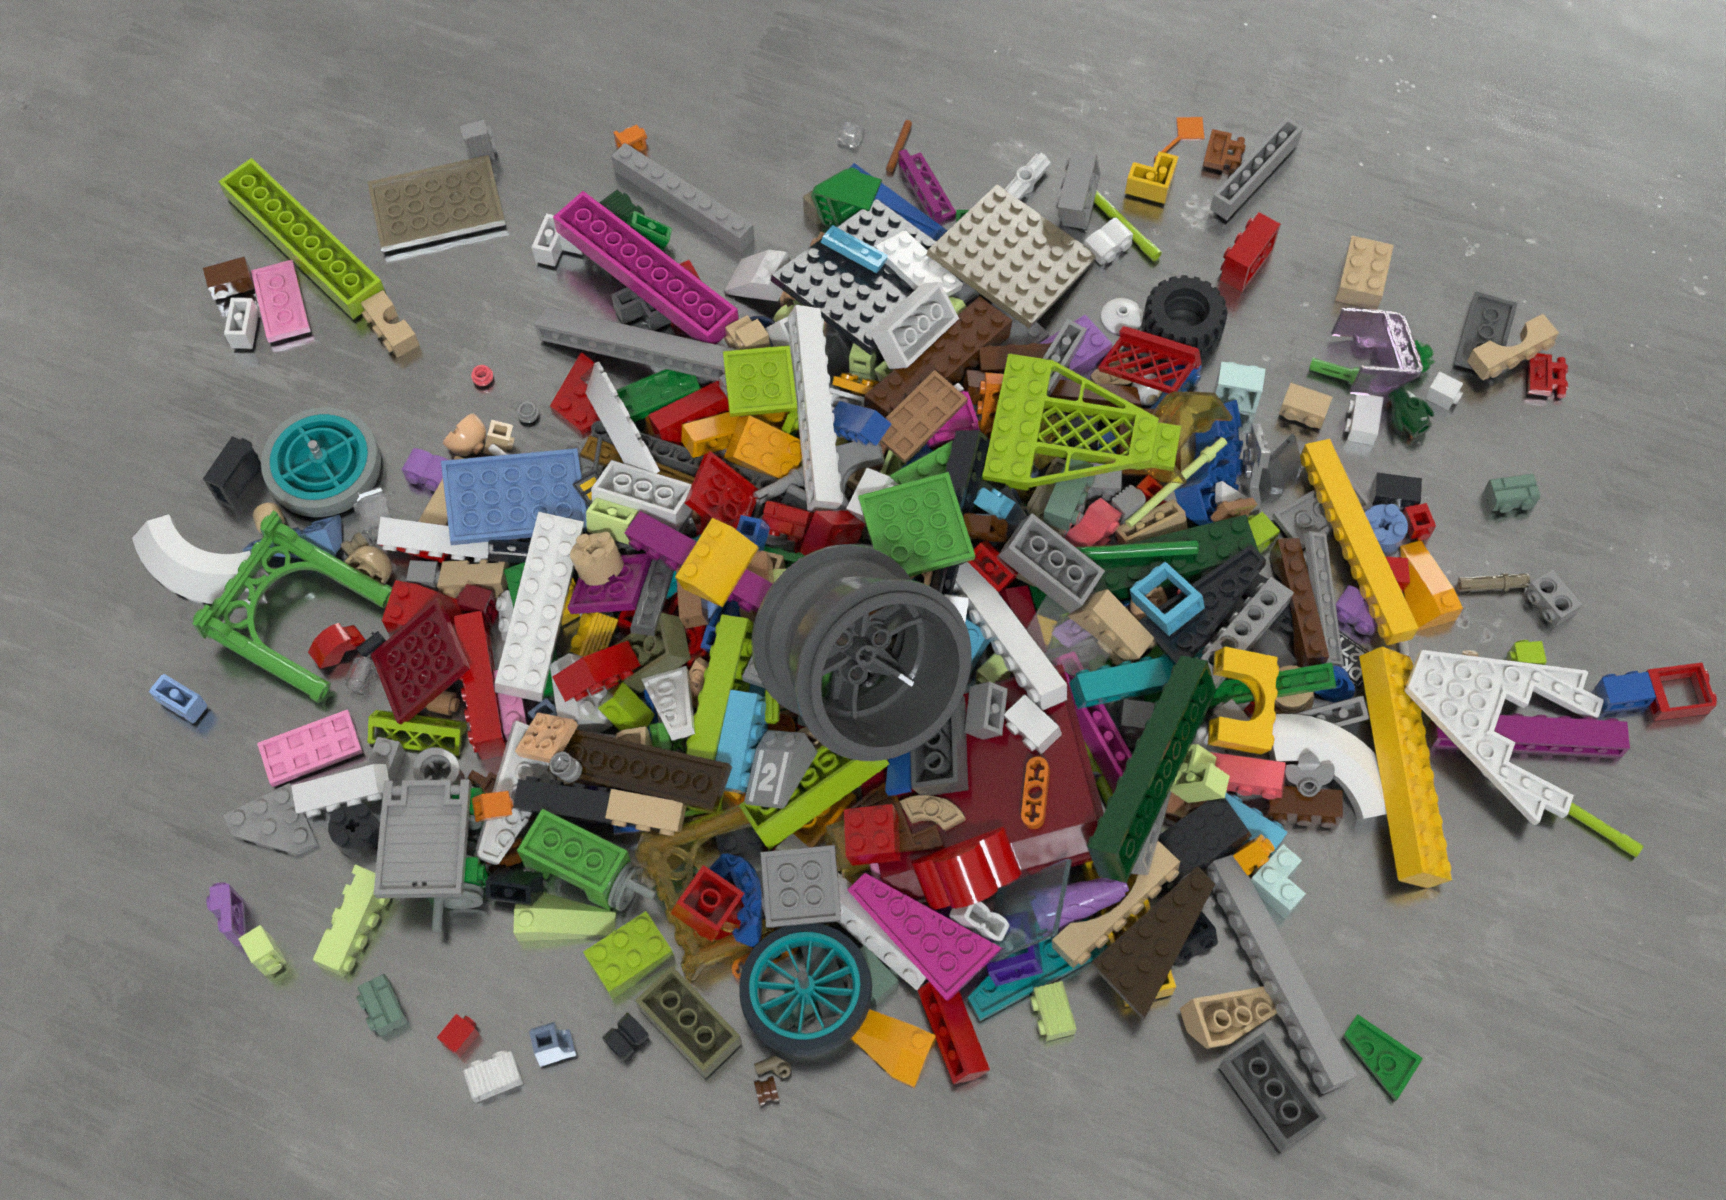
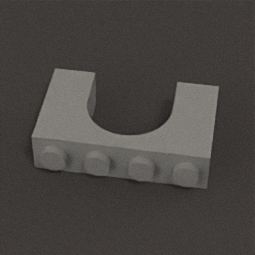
M859 441L858 443L851 442L836 446V452L839 454L838 472L841 473L840 490L843 493V502L838 509L847 510L846 508L850 501L847 500L845 489L847 481L853 473L863 468L885 463L880 441L877 446L871 444L865 446Z

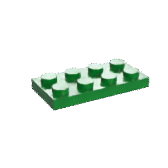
M665 369L619 388L616 391L618 393L617 397L623 402L631 420L636 422L701 388L695 375Z

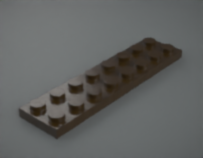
M577 729L563 751L580 762L582 772L577 779L579 781L630 793L673 800L683 803L685 806L717 813L732 770V766L729 763ZM548 766L547 771H548L550 774L555 775L554 773L551 772L550 766Z

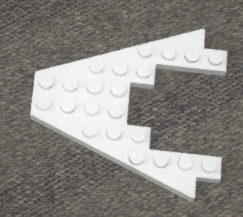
M1421 650L1417 655L1404 690L1407 695L1531 824L1537 825L1540 822L1544 809L1561 818L1568 815L1574 795L1510 763L1509 760L1515 742L1494 732L1505 699L1525 708L1529 704L1533 691L1584 718L1592 717L1597 720L1604 700L1583 689L1588 671Z

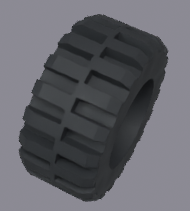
M1181 275V278H1177V276L1170 277L1169 281L1163 280L1158 283V286H1155L1147 297L1142 320L1143 332L1198 348L1200 357L1206 355L1207 351L1211 352L1222 338L1228 314L1227 306L1225 305L1226 301L1222 295L1220 296V291L1216 287L1212 288L1211 283L1206 280L1203 282L1196 276L1188 278V275ZM1174 309H1188L1198 314L1203 322L1195 326H1181L1170 320L1166 313Z

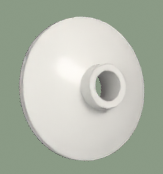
M1113 299L1107 302L1101 311L1103 326L1111 333L1120 335L1119 331L1123 326L1138 330L1143 323L1142 309L1130 299Z

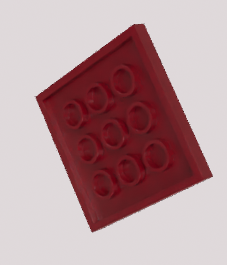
M437 598L370 654L396 722L400 725L411 720L471 669L444 604Z

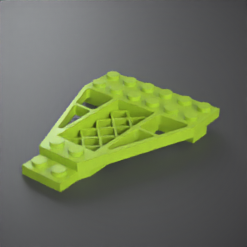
M1008 354L983 472V480L1006 483V486L1008 485L1011 488L1028 491L1030 487L1125 469L1157 468L1174 471L1181 426L1159 423V418L1053 360ZM1053 371L1081 385L1078 400L1071 401L1048 397ZM1088 389L1121 408L1083 402L1084 390ZM1056 412L1062 420L1052 425L1047 417ZM1062 412H1069L1071 414L1065 417ZM1085 415L1094 417L1088 420ZM1079 416L1084 424L1075 429L1069 421ZM1101 419L1107 427L1097 432L1092 424ZM1108 419H1114L1117 421L1111 424L1108 421ZM1043 421L1048 428L1040 433ZM1124 423L1129 431L1120 436L1115 428ZM1065 424L1071 432L1061 437L1056 429ZM1088 428L1093 436L1084 441L1079 433ZM1111 431L1116 439L1107 444L1102 436ZM1050 433H1053L1057 438V441L1052 444L1046 443L1043 439ZM1075 436L1080 444L1076 447H1069L1066 441ZM1132 436L1131 445L1129 447L1124 440ZM1098 440L1103 448L1093 451L1088 445ZM1120 443L1126 450L1118 455L1114 454L1111 448ZM1036 454L1067 458L1063 473L1031 478ZM1071 459L1105 464L1069 471Z

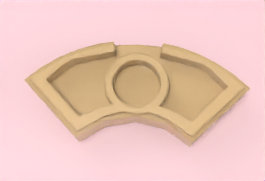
M915 795L899 801L912 824L919 821H931L938 824L946 832L966 820L962 812L953 803L944 798Z

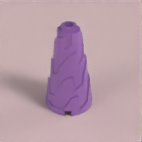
M1101 877L1065 886H1054L1042 890L1036 889L1029 892L1031 898L1037 896L1038 900L1032 901V905L1042 931L1047 929L1050 931L1044 934L1047 940L1057 936L1056 934L1060 933L1070 923L1080 922L1094 915L1099 910L1123 900L1126 897L1125 892H1128L1129 889L1127 883Z

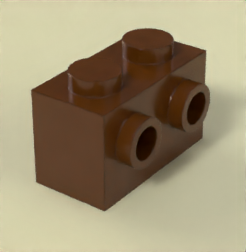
M245 257L203 268L208 290L214 300L255 289L251 270Z

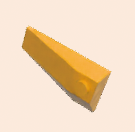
M1416 541L1400 546V558H1408L1410 584L1403 593L1418 625V631L1457 620L1463 607L1454 588L1423 542Z
M869 1009L863 1024L850 1039L858 1044L892 1078L915 1088L934 1047L936 1035L912 1024Z

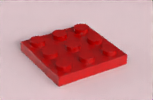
M709 451L704 454L684 503L708 522L713 518L737 529L741 515L751 517L756 504L755 499H757V497H754L753 492L759 489Z

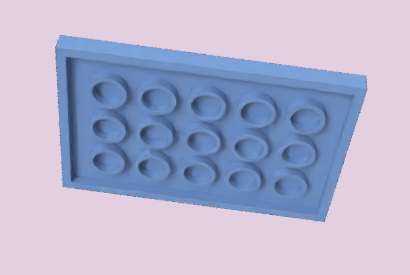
M577 448L441 461L451 545L481 543L490 540L530 538L533 535L538 512L583 521V532H587L586 504L572 485L582 479Z

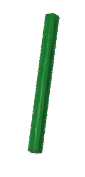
M1193 540L1076 548L1091 560L1197 554L1199 544L1198 541Z

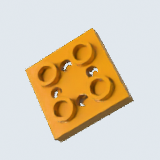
M846 372L840 376H834L832 385L848 389L850 394L862 397V395H865L875 387L879 381L868 378L858 380V375Z

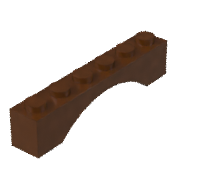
M1277 539L1270 552L1274 573L1278 575L1285 587L1294 592L1290 600L1294 631V655L1298 661L1297 667L1302 668L1325 664L1329 659V653L1300 539Z

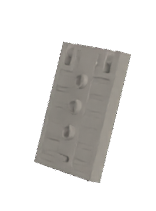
M469 779L461 780L460 785H453L451 780H403L402 786H395L393 781H384L374 896L376 898L463 897L471 782ZM452 795H459V799H452ZM394 796H401V800H394Z

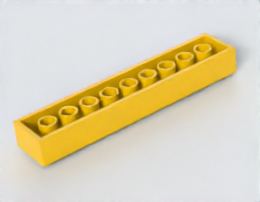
M1379 647L1359 656L1398 881L1430 888L1452 881L1451 864L1448 861L1446 851L1447 842L1442 829L1443 821L1438 808V795L1433 781L1434 773L1430 765V751L1425 738L1426 730L1422 722V709L1404 691L1414 665L1411 657L1385 647Z

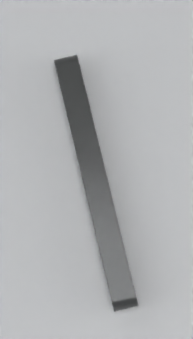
M601 420L594 422L591 427L592 436L595 438L602 436L603 441L614 445ZM640 433L641 437L637 439L644 441L655 462L695 478L704 455L692 458L685 447ZM724 461L759 490L779 480L778 478ZM786 491L768 501L781 503Z

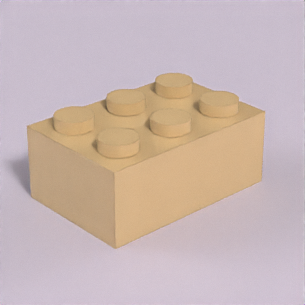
M1351 236L1335 301L1377 311L1383 296L1394 245Z

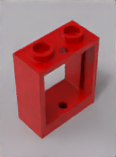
M1702 662L1654 668L1646 671L1649 673L1656 695L1654 701L1649 705L1654 721L1706 715L1717 705L1716 694L1712 691L1709 683V673L1705 670ZM1691 678L1699 704L1670 708L1661 681Z

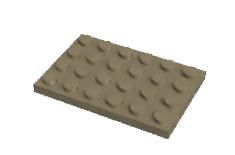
M489 155L367 182L382 252L506 225Z

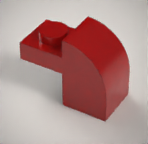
M336 623L323 630L314 639L308 653L321 669L339 664L345 651L356 649L355 647L362 644L366 639L355 625L342 627L340 623Z

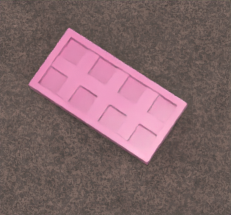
M348 709L257 743L269 783L272 787L363 753Z

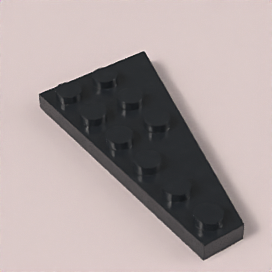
M1251 544L1192 584L1191 586L1203 596L1205 608L1170 636L1148 616H1145L1139 622L1154 637L1153 642L1174 665L1177 664L1180 656L1193 658L1264 568L1266 559ZM1180 592L1158 609L1165 615L1187 598V596Z

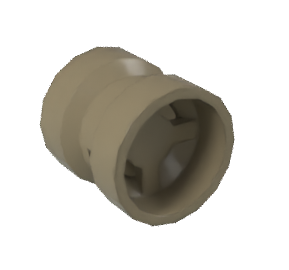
M360 532L353 535L351 542L345 540L340 544L347 557L360 547L370 546Z

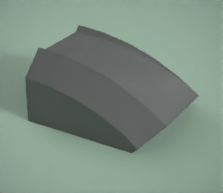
M1291 434L1270 455L1268 468H1262L1259 486L1270 495L1283 494V490L1296 477H1300L1301 460L1298 443L1294 434Z

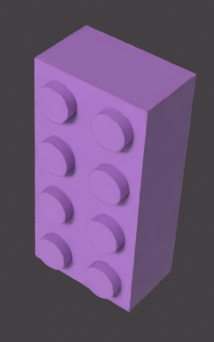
M1086 314L1074 321L1086 328L1087 331L1084 342L1069 366L1070 370L1081 376L1101 364L1112 349L1110 340ZM1059 331L1039 344L1053 342ZM1061 377L1060 380H1070V379H1068L1067 377Z

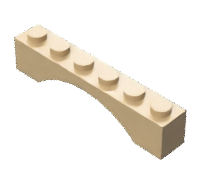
M1158 841L1149 874H1138L1137 880L1127 897L1117 907L1103 916L1085 922L1070 923L1052 940V948L1072 968L1078 963L1083 965L1091 957L1090 952L1095 947L1099 949L1109 940L1108 935L1112 931L1118 932L1127 922L1125 919L1131 914L1136 915L1142 910L1144 901L1149 897L1153 899L1162 890L1160 886L1166 881L1170 883L1177 877L1180 861Z

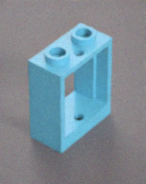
M1166 562L1152 569L1149 575L1137 581L1130 589L1132 602L1168 636L1205 608L1203 596ZM1168 578L1187 598L1164 615L1145 595Z

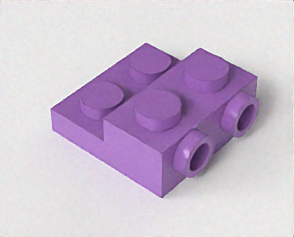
M224 882L215 883L212 887H209L210 896L206 898L207 908L218 918L219 931L235 946H241L238 938L245 935L243 898L230 884Z

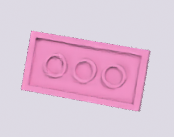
M293 260L251 270L268 342L271 343L311 332Z

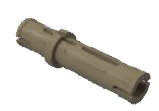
M1501 573V575L1459 577L1457 581L1459 592L1491 589L1508 591L1510 588H1528L1530 586V576L1528 573Z

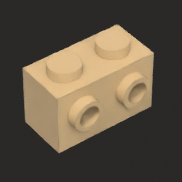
M1290 383L1279 415L1284 416L1288 420H1296L1309 427L1321 429L1332 396Z

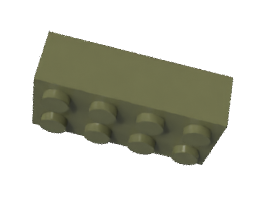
M661 613L655 636L631 633L615 644L628 641L641 665L633 670V676L623 681L620 678L618 681L619 684L624 682L636 695L646 689L641 679L677 669L691 659L683 623L679 617Z
M673 966L664 972L635 1000L639 1010L705 1078L742 1044L741 1036Z

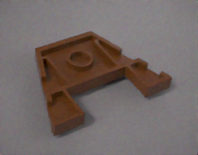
M886 781L877 789L874 788L851 807L852 809L893 804L899 816L900 852L945 848L936 825L914 834L911 833L898 796H888L885 792Z

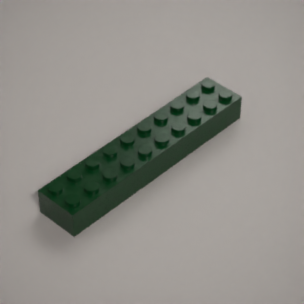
M1246 514L1129 543L1196 540L1199 544L1197 554L1092 560L1105 572L1090 594L1108 589L1120 601L1131 598L1130 589L1137 581L1144 579L1150 574L1152 569L1162 565L1164 562L1171 566L1188 583L1200 580L1251 544L1259 552ZM1167 578L1156 588L1162 587L1167 589L1175 587V585ZM1025 582V585L1029 588L1036 615L1048 619L1069 613L1038 587Z
M1180 656L1177 664L1172 667L1168 683L1164 684L1162 695L1159 701H1156L1154 704L1150 720L1146 721L1141 738L1136 741L1135 751L1126 762V769L1122 777H1119L1113 796L1109 797L1107 801V808L1103 816L1098 819L1094 835L1088 840L1087 849L1099 877L1127 883L1216 693L1208 660Z

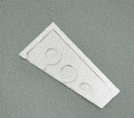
M684 666L641 679L671 740L695 734L690 677L687 667Z

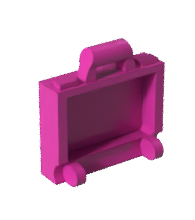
M961 392L968 398V402L926 442L928 448L953 441L956 431L980 430L968 392Z

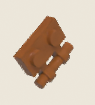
M1212 129L1203 166L1223 170L1224 164L1230 166L1229 172L1233 174L1242 164L1241 156L1246 148L1245 138L1238 137L1237 141L1231 140L1232 133ZM1228 150H1232L1234 154L1229 155L1227 154Z

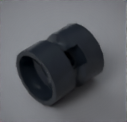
M626 1013L619 1020L617 1029L610 1028L601 1037L606 1045L622 1061H625L634 1052V1044L640 1045L649 1037L648 1032L629 1013Z

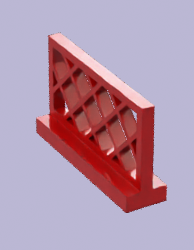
M1123 326L1119 331L1120 338L1098 366L1100 372L1175 396L1191 371L1198 369L1202 363L1198 348ZM1122 346L1131 349L1123 353L1118 352ZM1146 353L1150 356L1138 359L1136 355ZM1134 356V361L1122 363L1121 359ZM1162 358L1169 362L1156 365L1155 360ZM1119 360V366L1108 367L1109 363ZM1153 363V367L1144 370L1140 367L1142 364ZM1180 364L1186 366L1185 369L1175 371L1174 366ZM1136 366L1139 370L1131 374L1125 371ZM1171 368L1173 371L1163 376H1160L1159 371ZM1155 372L1158 376L1150 380L1144 378L1145 375ZM1176 379L1172 387L1163 384L1164 381Z

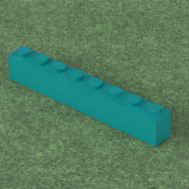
M1206 646L1200 648L1193 658L1197 657L1200 659L1204 655L1202 652ZM1165 654L1156 659L1146 657L1136 663L1125 661L1118 664L1117 667L1111 668L1110 665L1099 667L1097 671L1081 670L1075 674L1076 676L1069 682L1077 709L1162 692L1164 684L1168 683L1174 664Z

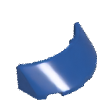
M722 854L709 869L728 882L734 881L736 887L744 892L741 898L744 907L737 913V919L741 921L739 929L735 928L732 933L736 941L754 948L760 942L762 934L760 880L754 867L747 860L740 856Z

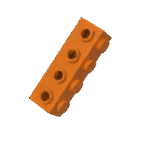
M985 373L984 381H980L979 394H982V399L977 401L976 414H979L978 425L980 431L989 439L992 434L1004 374Z

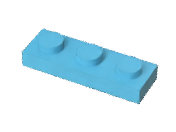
M834 225L823 235L821 240L822 244L875 273L881 269L888 258L887 254Z

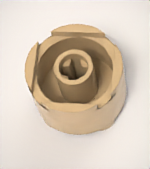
M608 532L590 535L582 534L576 538V544L570 551V559L579 577L588 585L605 584L609 582L608 578L614 574L616 577L623 568V559Z

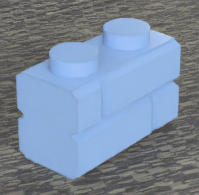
M165 674L159 677L149 691L158 703L184 717L191 723L196 722L207 708V703L199 694Z

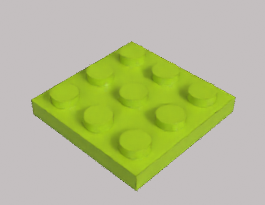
M790 346L723 351L730 417L797 411Z

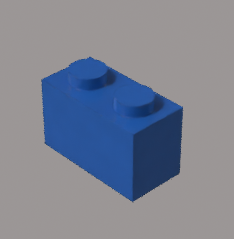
M1630 671L1625 675L1619 676L1608 674L1603 676L1595 686L1598 697L1604 700L1602 705L1603 712L1648 707L1656 698L1648 672Z

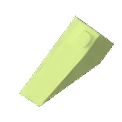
M545 892L532 906L516 904L514 908L513 933L518 941L605 938L616 931V912Z

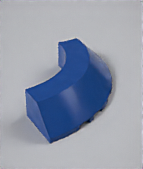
M1237 399L1192 413L1196 435L1194 461L1200 456L1201 451L1207 446L1211 447L1221 437L1227 441V444L1216 453V457L1212 461L1202 465L1183 485L1174 490L1177 503L1185 511L1186 517L1199 526L1213 523L1210 517L1215 513L1218 506L1215 503L1216 483L1223 481L1238 491L1239 486L1236 484L1237 474H1242L1243 460L1240 459L1243 441L1239 440L1238 428H1242Z

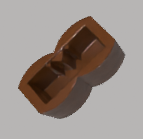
M964 514L963 519L969 537H973L977 541H1006L1008 523L1005 519H998L997 516L989 514Z

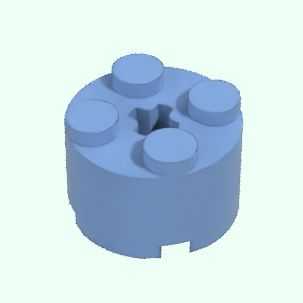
M1375 505L1369 508L1365 515L1386 557L1394 554L1400 547L1407 533L1408 523L1404 514L1396 505Z

